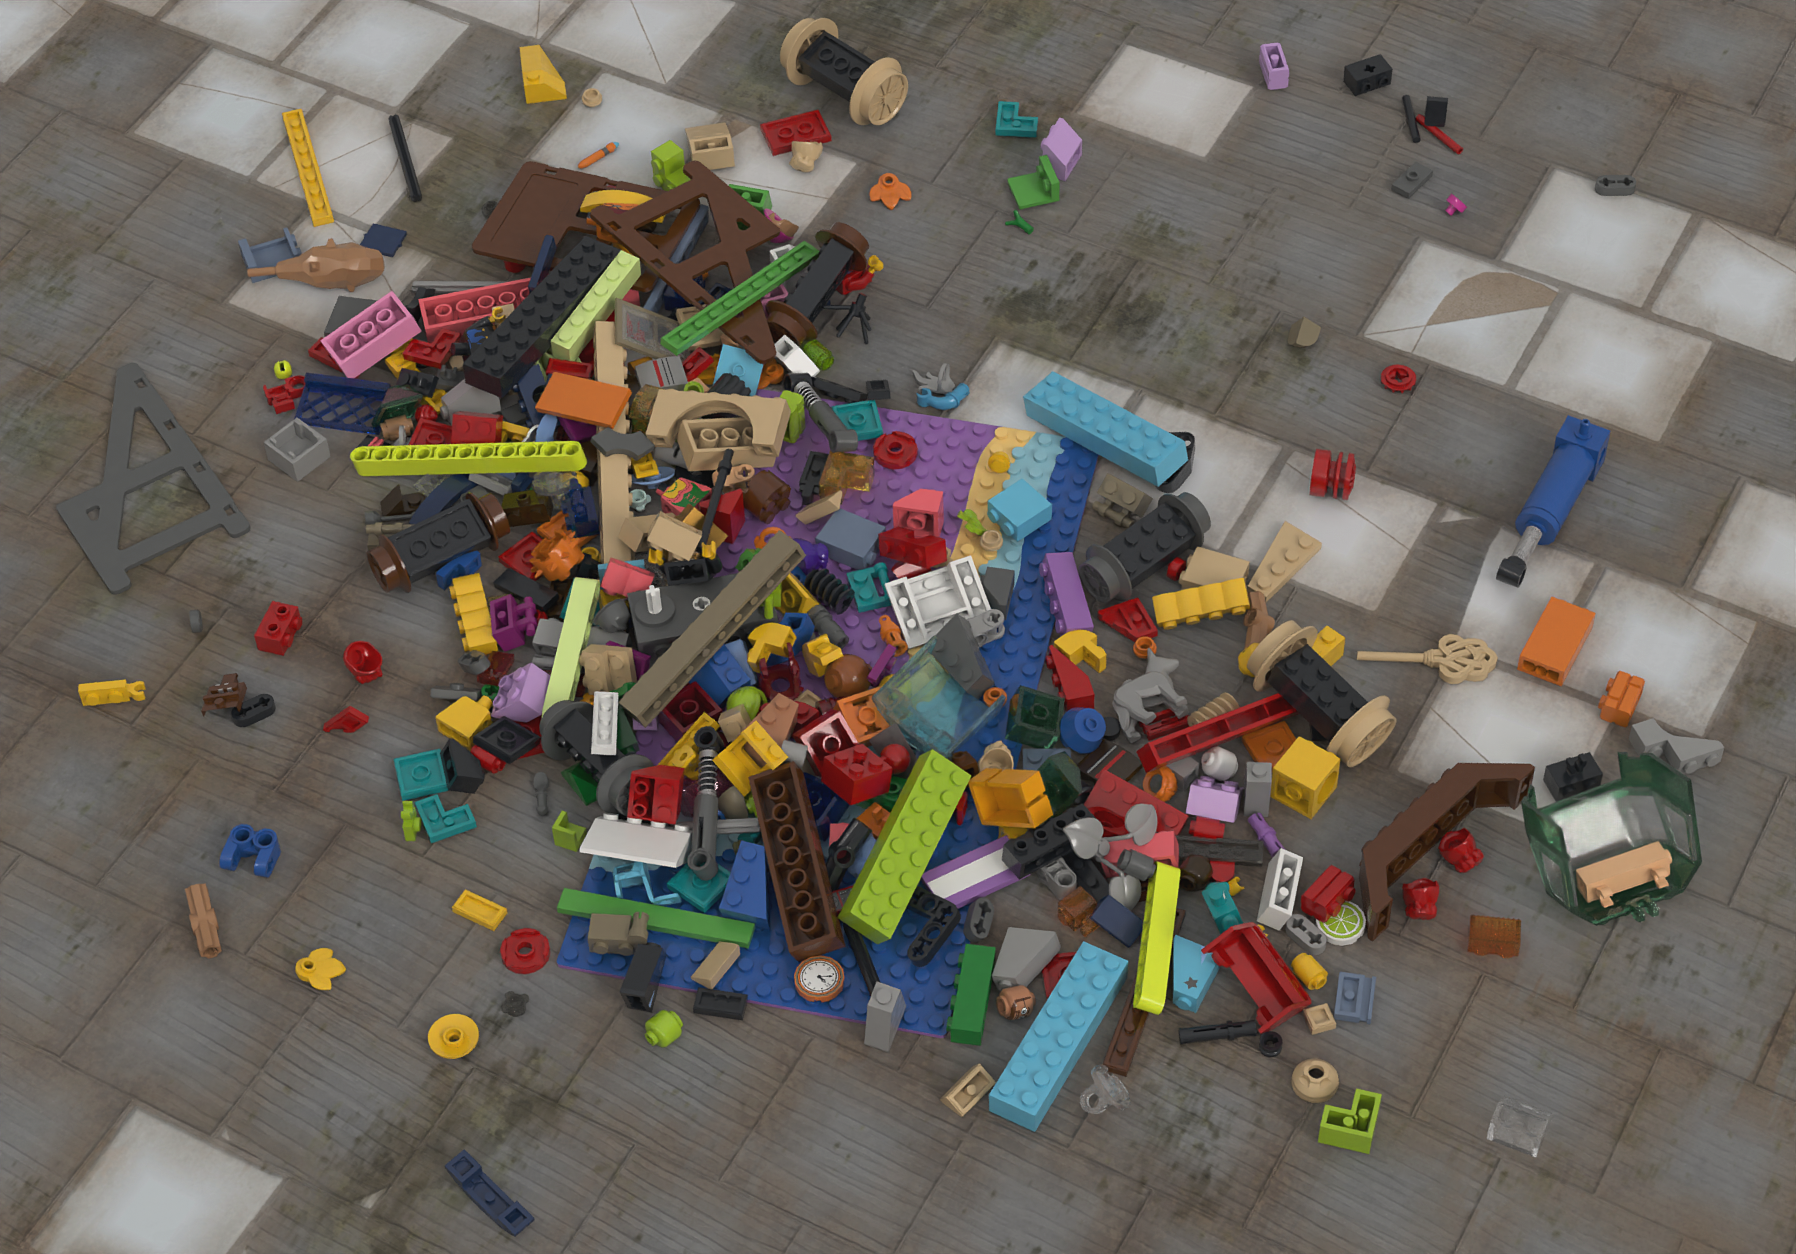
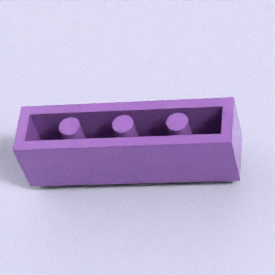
M1046 553L1043 562L1040 563L1039 572L1041 577H1044L1045 593L1050 598V611L1055 616L1056 632L1060 634V637L1074 630L1092 632L1094 626L1073 553Z

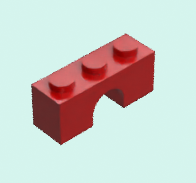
M899 526L878 534L880 556L926 569L947 561L946 540L932 535L915 538L914 530Z

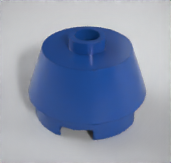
M1072 708L1061 719L1060 729L1058 730L1059 738L1066 748L1070 747L1079 754L1093 752L1102 742L1106 731L1105 720L1094 709Z

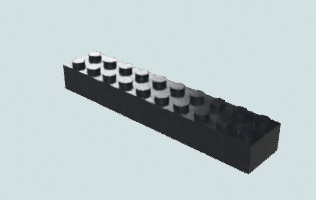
M585 236L463 363L465 383L503 398L551 347L552 338L621 249Z

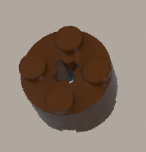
M765 470L758 472L748 482L747 486L750 488L747 493L743 492L744 508L765 524H770L775 515L780 510H786L791 502L788 499L791 491L790 486L770 470L768 472Z

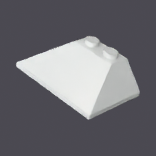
M971 555L949 562L946 567L910 579L903 577L884 584L904 640L908 645V650L929 643L956 613L968 619L991 610Z

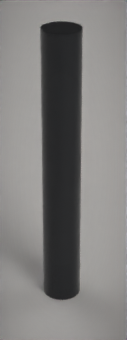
M1404 95L1402 101L1412 141L1418 143L1421 141L1411 99L1409 95Z

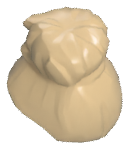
M792 141L793 157L789 165L795 170L811 172L814 168V161L822 153V143Z
M996 741L988 745L984 750V755L978 761L979 773L985 768L1002 769V771L1013 769L1014 765L1011 751L1002 741Z

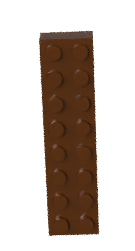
M792 761L780 765L774 770L769 769L749 776L789 953L800 963L810 957L820 956L845 947L803 771Z

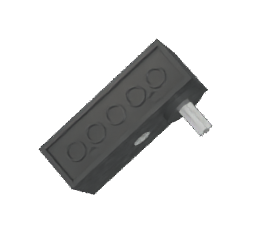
M737 573L714 577L706 582L658 588L650 585L648 590L627 593L637 651L651 656L649 669L669 649L672 643L684 633L688 626L699 617L706 606L713 602L721 590L728 586ZM759 606L724 644L741 639L746 642L749 651L753 646L748 637L755 628L765 623H778L775 607H773V618L766 619L764 617V606Z

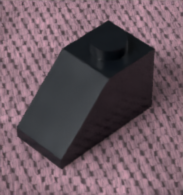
M449 738L440 752L448 791L475 794L485 778L480 760L456 740Z

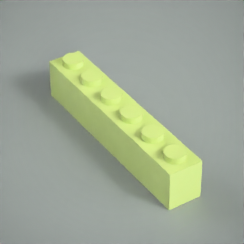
M622 250L618 253L552 338L551 348L554 358L575 361L593 338L595 321H606L615 309V298L623 299L640 277L639 258Z

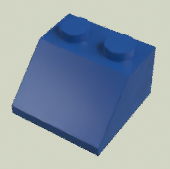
M725 644L688 682L691 684L696 681L721 709L727 706V700L735 690L751 686L750 678Z

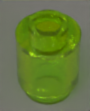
M812 340L804 345L803 352L818 369L827 370L834 363L833 354L818 340Z

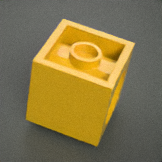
M1299 736L1273 767L1270 797L1312 819L1337 788L1340 758L1334 753L1327 752L1316 746L1312 741L1305 740Z

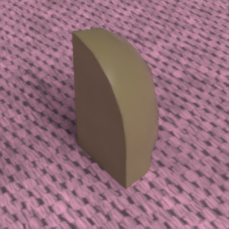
M1302 317L1291 325L1287 340L1288 344L1297 348H1306L1314 344L1318 339L1321 327L1306 317Z
M735 786L728 788L722 793L718 799V809L725 815V819L748 818L744 797Z

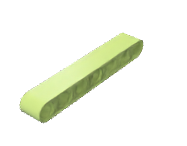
M575 577L543 705L542 717L555 703L563 700L574 701L582 669L579 657L582 651L587 648L600 593V580Z

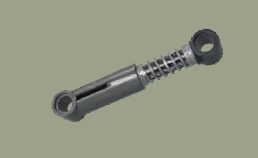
M808 372L786 374L783 382L784 390L798 393L804 397V406L808 410L810 418L828 439L831 452L856 451L858 447L856 431L848 429L828 403L819 398L812 389L810 374Z
M710 726L700 728L694 736L700 761L698 764L700 767L698 772L700 774L698 775L699 780L697 782L699 785L697 790L699 792L694 798L692 847L687 859L688 866L699 879L706 881L715 877L719 869L716 862L719 800L714 790L717 787L714 783L717 781L715 778L717 773L715 771L718 768L712 760L725 747L721 737Z

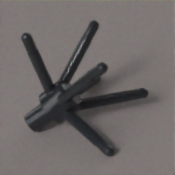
M859 293L856 302H852L851 305H823L822 308L828 310H849V313L836 327L838 331L836 334L837 338L842 335L855 316L860 318L864 343H869L867 330L871 331L872 329L867 321L871 317L865 312L866 306H864L867 295Z

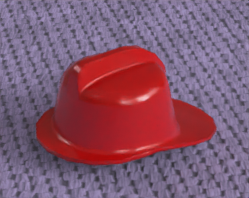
M1093 806L1088 808L1103 826L1102 838L1129 833L1125 827V817L1104 807Z

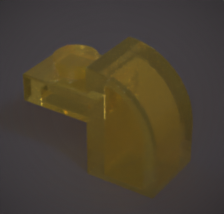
M645 384L637 392L629 415L630 418H633L631 434L641 431L646 436L658 390L663 388Z

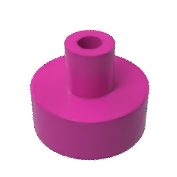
M1452 193L1446 199L1450 205L1445 211L1451 216L1456 210L1463 213L1467 208Z

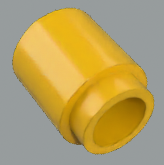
M1301 953L1292 961L1293 973L1309 990L1320 989L1326 984L1328 972L1312 955Z

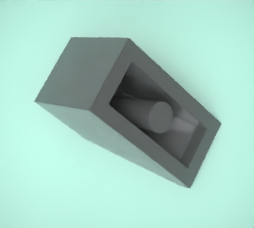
M987 566L985 576L981 575V584L990 607L1000 610L1004 614V620H1007L1015 585V570Z

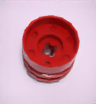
M1316 449L1309 495L1325 497L1327 489L1332 488L1333 498L1337 499L1338 489H1343L1342 500H1348L1355 481V454L1349 453L1347 463L1343 462V452L1339 453L1336 461H1332L1331 450Z

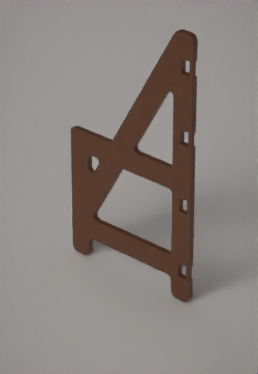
M694 160L683 167V173L691 179L690 181L622 214H616L609 207L600 205L591 210L590 218L601 228L607 230L616 241L635 257L639 258L645 266L689 304L694 305L701 311L715 302L716 299L693 279L720 265H725L728 267L733 287H737L753 276L746 252L779 236L780 228L701 162ZM704 197L708 201L720 243L681 263L675 264L635 229L698 198ZM737 222H742L748 229L740 230ZM614 225L618 228V230L615 231L610 226ZM657 262V263H659L662 267L659 269V268H658L657 266H655L653 263ZM760 299L741 311L743 318L734 316L718 327L732 341L745 349V352L758 363L766 364L776 358V348ZM702 300L706 306L703 307L698 301ZM747 339L752 344L748 346L742 340Z

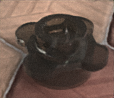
M513 991L507 992L505 994V1003L501 1005V1011L513 1017L523 1015L526 1010V1003L529 1002V996L527 994H515Z

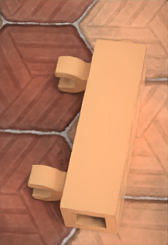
M1659 841L1587 865L1576 869L1577 888L1587 903L1599 899L1601 905L1605 908L1613 905L1610 896L1653 880L1659 889L1669 886L1665 877L1670 875L1671 854L1667 849L1664 850Z

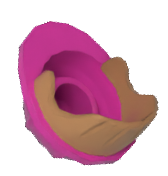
M766 208L763 211L765 217L780 228V235L771 239L770 242L785 243L792 240L799 226L786 219L782 220L776 213Z

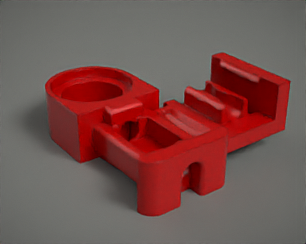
M301 375L285 379L286 384L267 389L266 385L263 386L269 405H273L276 414L295 409L293 399L305 396L309 392L306 377ZM296 384L304 385L302 388L299 389L293 388V386Z

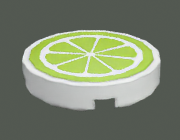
M1345 901L1341 905V910L1336 917L1331 916L1325 923L1316 919L1315 926L1326 935L1327 942L1344 946L1353 944L1360 936L1362 937L1365 931L1366 918L1358 905Z

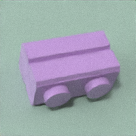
M1280 43L1262 44L1260 46L1259 64L1267 88L1274 90L1288 87L1289 68Z

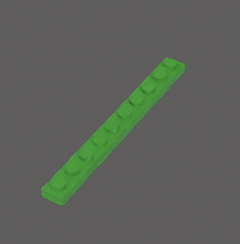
M803 241L663 336L660 344L676 356L806 268L813 259L816 261L820 256L818 254L819 250Z

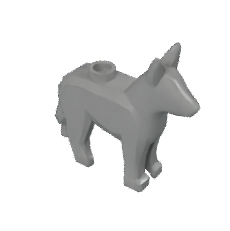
M1150 648L1147 649L1148 663L1145 674L1133 680L1128 679L1124 681L1122 686L1115 690L1112 702L1114 712L1120 721V727L1130 743L1141 739V735L1135 730L1137 721L1147 725L1156 718L1154 712H1148L1144 708L1164 703L1179 719L1189 713L1186 706V698L1179 696L1175 692L1173 682L1168 676L1179 666V661L1177 659L1155 656Z

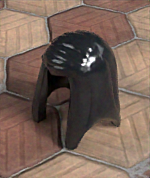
M723 373L707 393L716 392L726 395L738 394L740 396H749L751 390L749 387H745V382L740 380L738 376H732L731 373ZM719 412L708 414L701 418H739L740 416Z

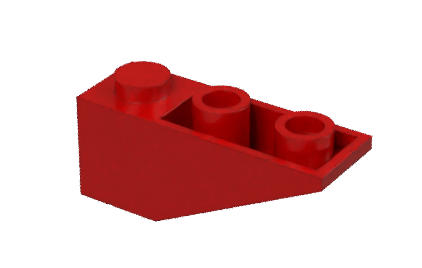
M1050 645L1049 655L1045 659L1048 670L1052 669L1053 672L1051 674L1054 688L1058 687L1059 690L1057 696L1060 706L1064 705L1066 712L1076 707L1094 709L1095 694L1089 676L1053 645Z

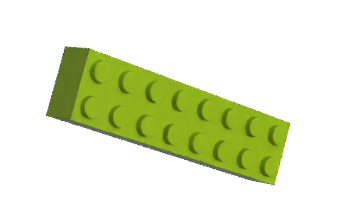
M933 749L918 757L837 917L838 919L876 944L891 939L971 778L970 774Z

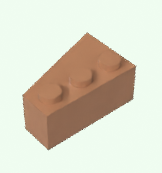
M778 693L746 728L757 721L777 745L782 748L783 741H790L795 729L799 704ZM748 742L744 745V750L759 767H764L767 764Z

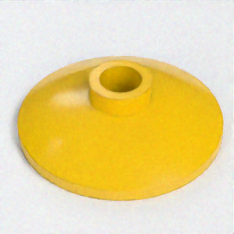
M449 1014L439 1018L428 1032V1043L431 1050L436 1055L447 1059H456L467 1055L475 1048L479 1039L476 1023L471 1018L462 1014Z

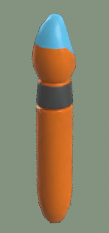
M611 142L607 144L606 147L583 159L578 164V168H586L607 154L614 152L619 143Z

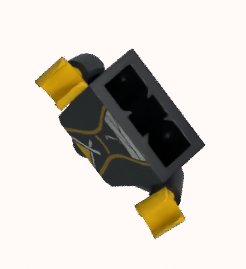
M711 541V545H705L702 542V553L693 554L690 561L686 559L680 561L676 558L667 561L665 558H662L663 550L656 549L655 551L649 548L648 561L656 564L659 570L666 576L668 586L710 581L716 576V573L722 570V563L716 553V543L714 541Z

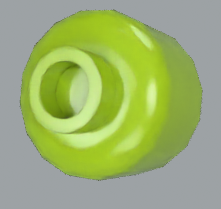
M661 1010L646 1021L645 1038L652 1046L657 1045L665 1048L681 1036L683 1023L674 1011Z

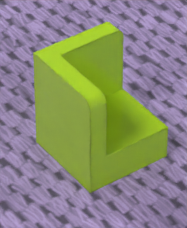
M563 810L552 827L555 845L575 852L578 851L587 835L585 827L569 823L567 812Z

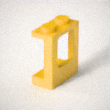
M755 721L743 730L712 761L745 797L751 792L749 776L769 769L774 770L788 756L765 729ZM747 742L767 763L764 767H759L744 750V745Z

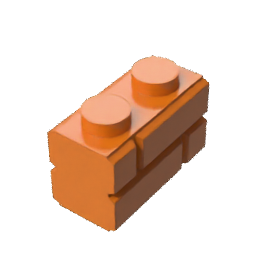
M1622 671L1617 672L1615 679L1610 678L1606 687L1608 694L1607 696L1602 695L1598 708L1602 709L1600 718L1625 728L1628 727L1643 693L1644 679L1634 675L1631 676Z

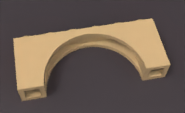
M659 389L646 436L655 447L673 448L682 420H695L702 416L719 412L732 413L744 418L752 425V445L757 455L779 457L791 410L786 399L780 397L764 398L757 395L751 397L738 394L726 395L716 392L701 393L694 390Z

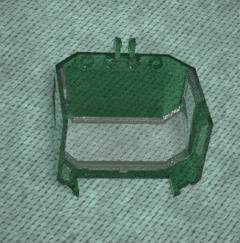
M1617 752L1621 778L1542 808H1537L1535 788L1531 784L1528 788V795L1524 796L1521 801L1525 831L1546 893L1569 912L1595 926L1604 925L1610 920L1627 916L1630 913L1636 921H1645L1646 916L1642 908H1645L1651 917L1658 916L1659 909L1656 903L1683 893L1702 864L1692 781L1653 753L1641 752L1640 757H1629L1628 752ZM1659 841L1664 850L1667 849L1672 857L1670 875L1665 877L1669 886L1659 889L1654 880L1610 896L1613 905L1605 908L1601 905L1599 899L1587 903L1577 888L1576 869Z

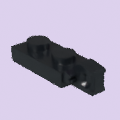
M810 451L799 481L802 505L811 504L814 495H819L822 492L833 460L832 454Z

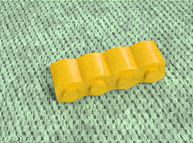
M475 573L452 578L453 586H449L452 600H457V603H454L453 606L456 617L461 616V620L457 621L460 634L465 633L466 636L462 638L464 651L476 650L485 655L498 652L497 642L492 636L491 618L480 574Z
M1244 578L1231 579L1221 583L1208 584L1152 597L1157 625L1163 627L1164 630L1174 629L1177 627V624L1186 622L1187 625L1199 623L1200 619L1209 617V620L1221 619L1223 614L1226 613L1241 615L1246 613L1247 609H1250Z

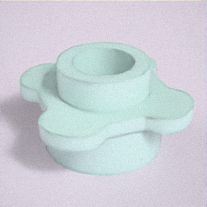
M635 489L630 492L633 495L632 506L629 507L636 509L638 512L644 511L645 505L651 502V496L646 495L645 491L641 489Z

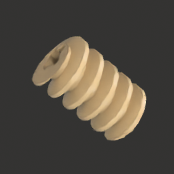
M1224 692L1219 697L1214 698L1212 702H1208L1205 707H1200L1198 711L1191 713L1187 721L1189 726H1193L1240 707L1233 696Z

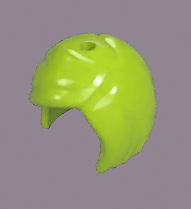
M745 686L735 690L729 696L726 708L729 710L743 704L752 721L756 717L760 706L768 703L761 690L753 686Z

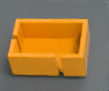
M985 768L968 782L982 825L1036 828L1053 815L1048 796L1043 795V792L1046 790L1040 772L1037 770L1005 769L1002 771V769Z

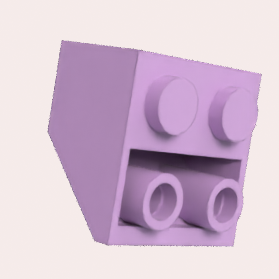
M1059 118L1056 124L1051 126L1049 135L1042 140L1040 147L1043 150V155L1048 156L1059 180L1066 181L1082 155V139L1063 118Z
M529 663L524 667L518 668L515 672L503 676L498 685L500 687L498 694L493 701L494 707L491 716L498 719L505 716L512 721L529 722L540 716L550 675L533 663Z
M1200 776V779L1196 778L1190 786L1186 813L1234 823L1237 818L1244 787H1238L1239 783L1225 780L1224 784L1214 782L1215 778Z

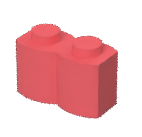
M610 557L600 587L604 588L603 591L607 594L616 596L618 593L628 598L627 593L648 590L652 584L654 573Z

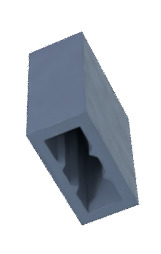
M840 508L833 513L816 536L815 542L827 546L829 551L828 558L856 570L868 568L869 565H873L876 556L880 551L878 534L886 531V527Z

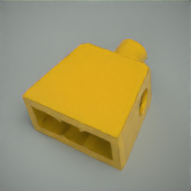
M485 695L477 702L467 696L461 697L435 716L438 731L448 738L456 740L464 748L471 751L475 745L473 743V736L492 724L489 709L493 706V702Z

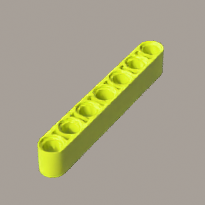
M1155 861L1156 868L1154 874L1148 880L1133 1007L1159 1015L1166 999L1180 869Z

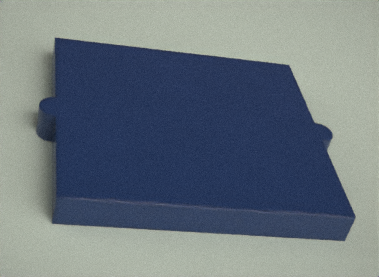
M373 223L369 231L364 234V239L360 245L379 250L384 256L393 257L398 248L402 247L407 231Z

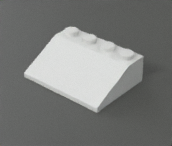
M604 813L603 816L595 818L580 846V852L676 868L687 863L692 847V830H689L687 825L676 824L675 827L665 826L666 823L651 821V824L642 823V819L627 817V820L618 819L617 814Z

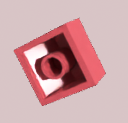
M919 489L893 503L894 528L899 526L914 530L915 538H922L928 535L940 537L944 523L943 491Z

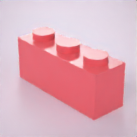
M1174 831L1155 833L1151 841L1142 846L1136 845L1132 837L1126 840L1109 842L1110 851L1104 856V859L1117 867L1122 851L1124 849H1133L1153 858L1154 862L1158 861L1179 868V844ZM1101 862L1106 878L1119 876L1117 872Z

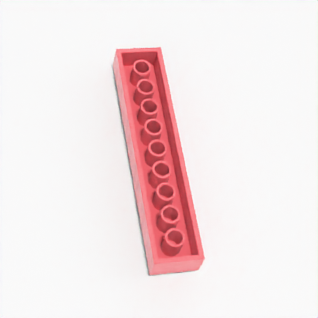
M531 278L418 299L427 342L432 343L441 329L458 332L463 335L465 329L486 316L491 317L492 307L513 304L515 310L530 294L528 285ZM630 289L622 300L640 306L639 291Z

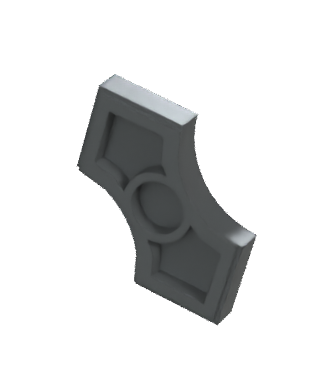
M607 427L591 437V443L605 457L613 454H624L634 460H639L653 451L655 447L641 431L633 434H622Z

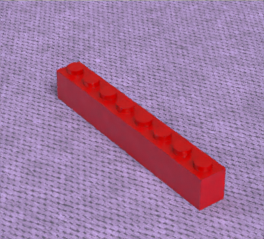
M1277 693L1148 742L1136 752L1145 772L1148 773L1300 713Z

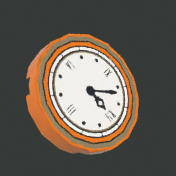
M810 957L802 961L796 968L794 974L795 988L799 995L808 1001L821 1000V1002H828L837 997L843 989V969L831 957Z

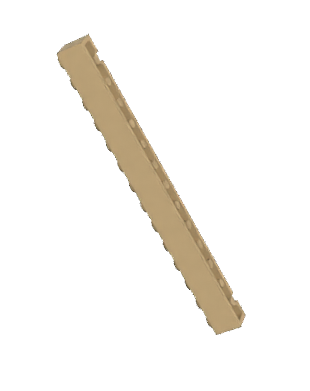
M595 321L593 332L595 381L628 388V384H624V379H627V366H623V362H626L627 350L615 344V322ZM627 402L614 429H612L618 433H629L630 421L626 420L625 416L629 412V402ZM596 425V434L604 430L606 427ZM597 449L601 563H608L610 557L621 561L635 560V551L618 538L625 519L633 517V511H629V506H632L633 495L628 491V488H631L632 475L628 474V469L631 468V457L624 454H613L605 457Z

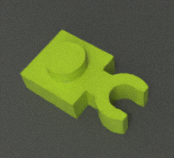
M403 801L401 819H403L402 828L405 840L415 841L417 832L421 831V817H417L413 801Z

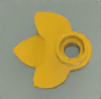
M320 948L312 951L308 957L300 959L296 963L295 972L299 979L310 982L312 987L319 990H331L330 979L345 973L346 967L341 961L332 958L333 950Z

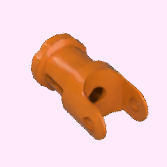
M882 615L879 618L881 625L880 637L887 645L890 644L898 647L894 657L901 656L908 649V645L901 638L899 626L892 622L888 615Z

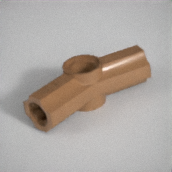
M1260 591L1248 593L1250 609L1246 610L1243 624L1248 627L1244 649L1252 643H1261L1272 631L1275 624L1274 618L1268 615L1264 594Z
M206 883L191 885L185 889L191 913L189 915L194 936L197 939L199 953L201 957H207L208 959L217 957L222 952L217 932L219 926L214 908L212 909L208 888Z

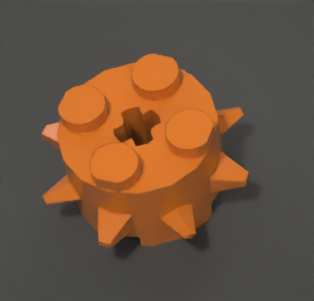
M562 529L554 531V537L550 540L545 537L531 553L534 558L529 560L533 565L531 572H537L534 578L543 575L548 581H555L557 579L563 581L570 575L571 572L569 570L584 559L585 555L577 545L580 540L579 537L573 538L576 533L575 531L567 535Z

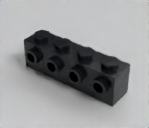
M1083 803L1075 808L1071 807L1056 818H1050L1044 824L1029 829L1025 834L1008 840L1003 846L1002 861L1020 880L1073 852L1074 850L1063 828L1076 820L1095 817Z

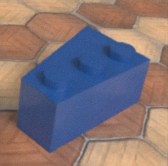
M741 841L719 909L723 918L755 923V927L770 930L769 864L765 847Z

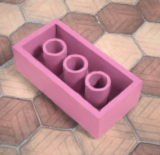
M391 291L320 341L345 376L351 381L419 334L421 329L410 312L394 292Z

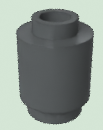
M1124 849L1117 862V867L1123 873L1142 881L1153 876L1156 865L1153 864V858L1133 849Z

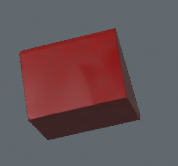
M741 488L721 495L713 521L719 529L728 535L723 542L734 544L745 523L743 491ZM710 499L698 503L699 511L704 516H706Z

